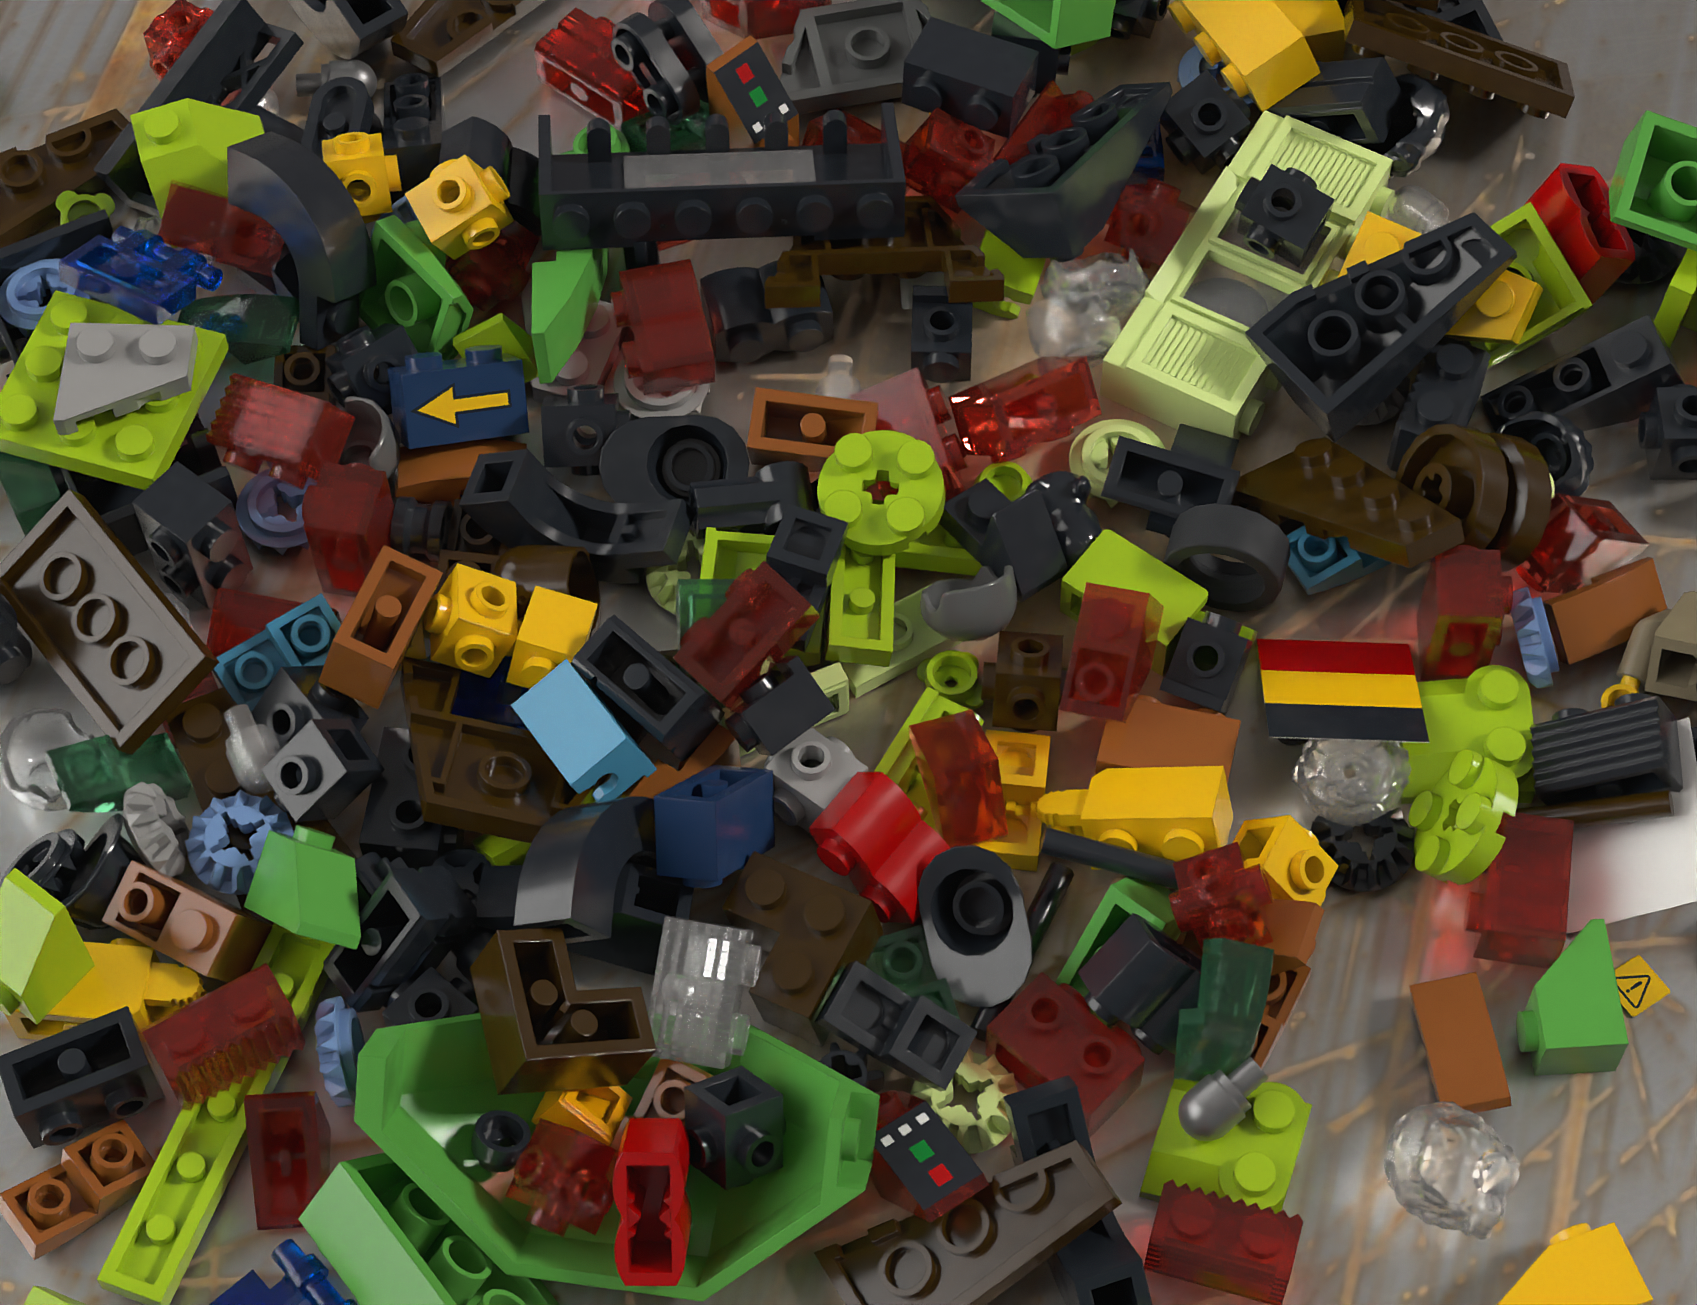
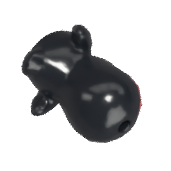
M1057 471L1033 480L1027 486L1025 493L1033 489H1037L1041 493L1068 565V572L1103 530L1095 512L1086 505L1092 489L1090 480L1084 475L1079 476L1072 472Z

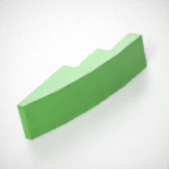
M609 248L556 250V261L532 263L531 334L540 384L552 383L579 346L597 310L608 271Z

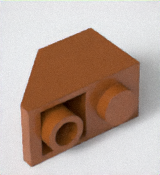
M131 860L102 919L106 924L207 977L242 987L273 925L218 897Z

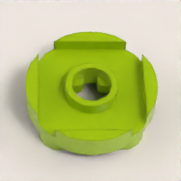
M888 430L870 431L864 434L850 433L843 436L836 443L834 453L824 463L817 486L821 513L848 522V531L844 544L854 551L877 556L902 552L910 548L909 542L918 539L925 531L926 535H928L941 519L946 498L942 471L935 459L931 446L925 441L916 440L907 434ZM879 481H888L891 487L899 489L897 495H887L884 504H874L871 493L866 492L869 486L875 485Z
M1467 748L1456 755L1450 769L1441 777L1432 792L1425 790L1416 797L1410 808L1408 822L1411 826L1417 828L1414 838V857L1417 870L1448 884L1447 880L1457 885H1463L1473 881L1487 869L1500 852L1506 840V837L1496 833L1501 823L1503 812L1514 817L1518 805V782L1511 769Z

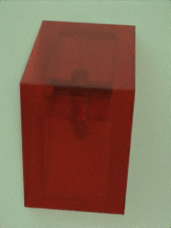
M973 710L909 725L908 731L937 832L949 847L977 845L1007 837L1008 828L999 760Z
M304 1091L245 1095L244 1109L257 1230L302 1228L304 1226L298 1220L330 1176L331 1127L317 1092Z

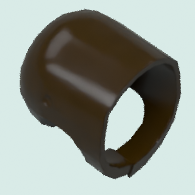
M551 545L515 546L508 549L497 560L492 574L516 582L517 619L523 622L535 586H540L598 604L589 639L599 629L601 617L599 583L590 554L585 547Z

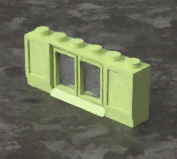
M1264 110L1229 166L1225 167L1145 290V296L1103 359L1100 395L1178 430L1181 423L1234 439H1239L1242 433L1251 436L1257 428L1265 409V402H1262L1269 389L1278 392L1282 385L1248 341L1245 332L1292 292L1312 284L1314 289L1338 278L1367 211L1385 218L1395 194L1394 190L1388 188L1393 160L1288 115L1283 118ZM1271 164L1284 171L1286 168L1291 167L1304 172L1316 182V189L1335 199L1328 221L1299 267L1278 255H1275L1274 258H1267L1256 253L1244 243V236L1237 232L1241 211L1234 208L1235 203L1249 179L1253 176L1262 180Z

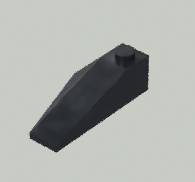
M1170 82L1121 84L1070 115L1071 128L1062 129L1050 135L1041 133L1027 141L1030 153L1009 165L1008 160L1000 158L985 167L955 195L958 207L1023 258H1049L1051 262L1062 263L1079 257L1084 252V247L1104 228L1173 93Z
M1472 212L1405 242L1403 249L1368 265L1365 260L1346 268V275L1314 289L1312 284L1292 292L1247 330L1245 335L1294 403L1335 443L1387 398L1517 258V252L1475 212Z

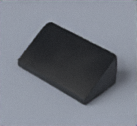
M1119 435L1101 496L1177 519L1181 513L1194 506L1214 503L1231 505L1241 474L1240 471Z

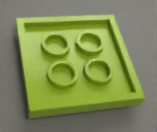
M55 290L0 392V452L146 490L170 468L229 350L226 335L195 327L198 345L191 391L163 401H149L142 405L140 409L116 418L112 409L77 421V432L69 435H58L53 418L70 323L187 324Z

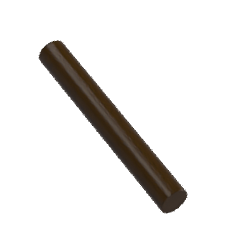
M1670 790L1517 808L1514 817L1503 812L1501 823L1496 833L1505 837L1674 816L1672 794Z

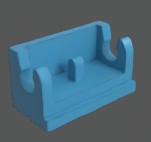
M567 659L511 705L569 785L578 794L595 785L597 780L603 775L612 773L610 779L598 786L592 796L597 802L613 800L643 775L648 778L657 770L599 693Z

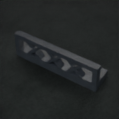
M223 0L137 113L186 98L221 106L230 93L241 88L242 91L236 99L222 107L247 113L259 104L304 42L294 31L265 23L247 0ZM267 43L276 45L266 58L254 63V60ZM130 121L93 170L127 206L160 218L140 160Z

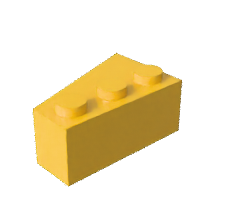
M1367 211L1338 278L1347 274L1346 268L1364 260L1367 265L1402 250L1405 242L1423 234ZM1505 270L1444 337L1453 340L1519 345L1544 289L1537 282Z

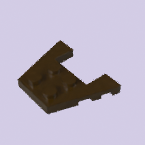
M931 195L905 196L904 237L814 241V236H793V245L790 251H783L777 260V273L775 277L768 276L765 281V309L821 307L819 276L832 275L839 280L853 281L864 277L865 274L891 273L898 278L914 279L924 275L925 272H943L949 303L1004 301V275L998 269L990 271L985 266V254L976 245H966L961 240V228Z
M404 656L400 685L423 821L532 843L541 827L553 815L567 807L593 803L595 800L592 796L593 792L598 786L610 779L612 773L605 774L597 780L595 785L578 794L569 785L529 730L451 714L459 689L461 669ZM602 698L639 745L647 735V731L611 700Z

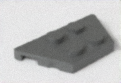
M856 0L801 9L794 27L793 43L787 47L782 61V74L780 77V82L797 112L805 114L902 97L904 61L928 20L932 17L928 7L921 0Z

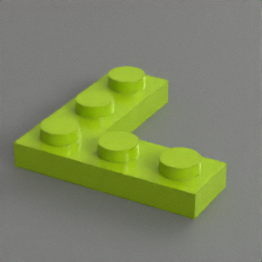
M873 499L874 504H884L882 500ZM939 523L928 535H926L925 531L918 539L909 542L910 548L897 554L884 556L868 555L854 551L844 544L828 591L825 660L889 667L893 653L895 567L976 576L983 566Z

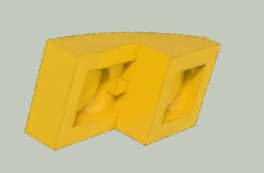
M986 729L973 845L995 852L1011 869L1037 871L1042 823L1037 816L1036 802L1039 801L1038 798L1044 796L1043 794L1046 789L1051 736Z

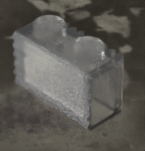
M665 916L648 1012L657 1049L651 1057L724 1069L730 1066L732 1054L744 1055L749 1035L750 1015L739 1013L744 986L755 987L762 956V946L751 944L753 929L677 916Z

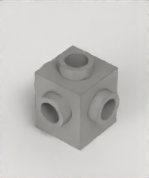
M812 727L773 756H768L764 764V769L773 770L774 815L785 824L790 826L798 824L809 833L808 828L851 778L857 772H868V767L855 758L845 743L832 736L826 738Z

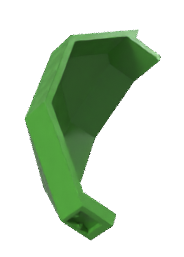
M647 1011L657 1051L627 1085L619 1086L633 1097L625 1116L634 1115L662 1055L673 1054L713 1076L743 1066L783 1094V1114L786 1121V1132L783 1136V1168L755 1178L747 1185L725 1190L700 1170L689 1164L685 1191L691 1204L692 1225L684 1270L676 1286H625L617 1271L614 1255L615 1239L621 1215L615 1204L613 1189L594 1179L610 1145L602 1148L545 1130L531 1122L545 1092L498 1095L480 1013L377 1028L358 1054L354 1122L506 1275L703 1302L866 1190L873 1163L880 1095L753 1025ZM503 1110L512 1112L521 1117L530 1128L531 1137L524 1158L516 1168L505 1173L485 1170L479 1165V1161L472 1153L471 1140L476 1122L480 1116L489 1111Z

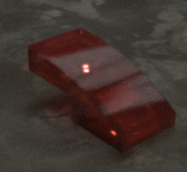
M171 180L156 241L215 257V262L273 277L271 269L280 259L284 240L267 221L253 213L228 204V196Z

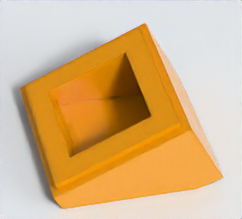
M619 1086L547 1091L531 1122L545 1130L606 1148L612 1143L633 1097Z

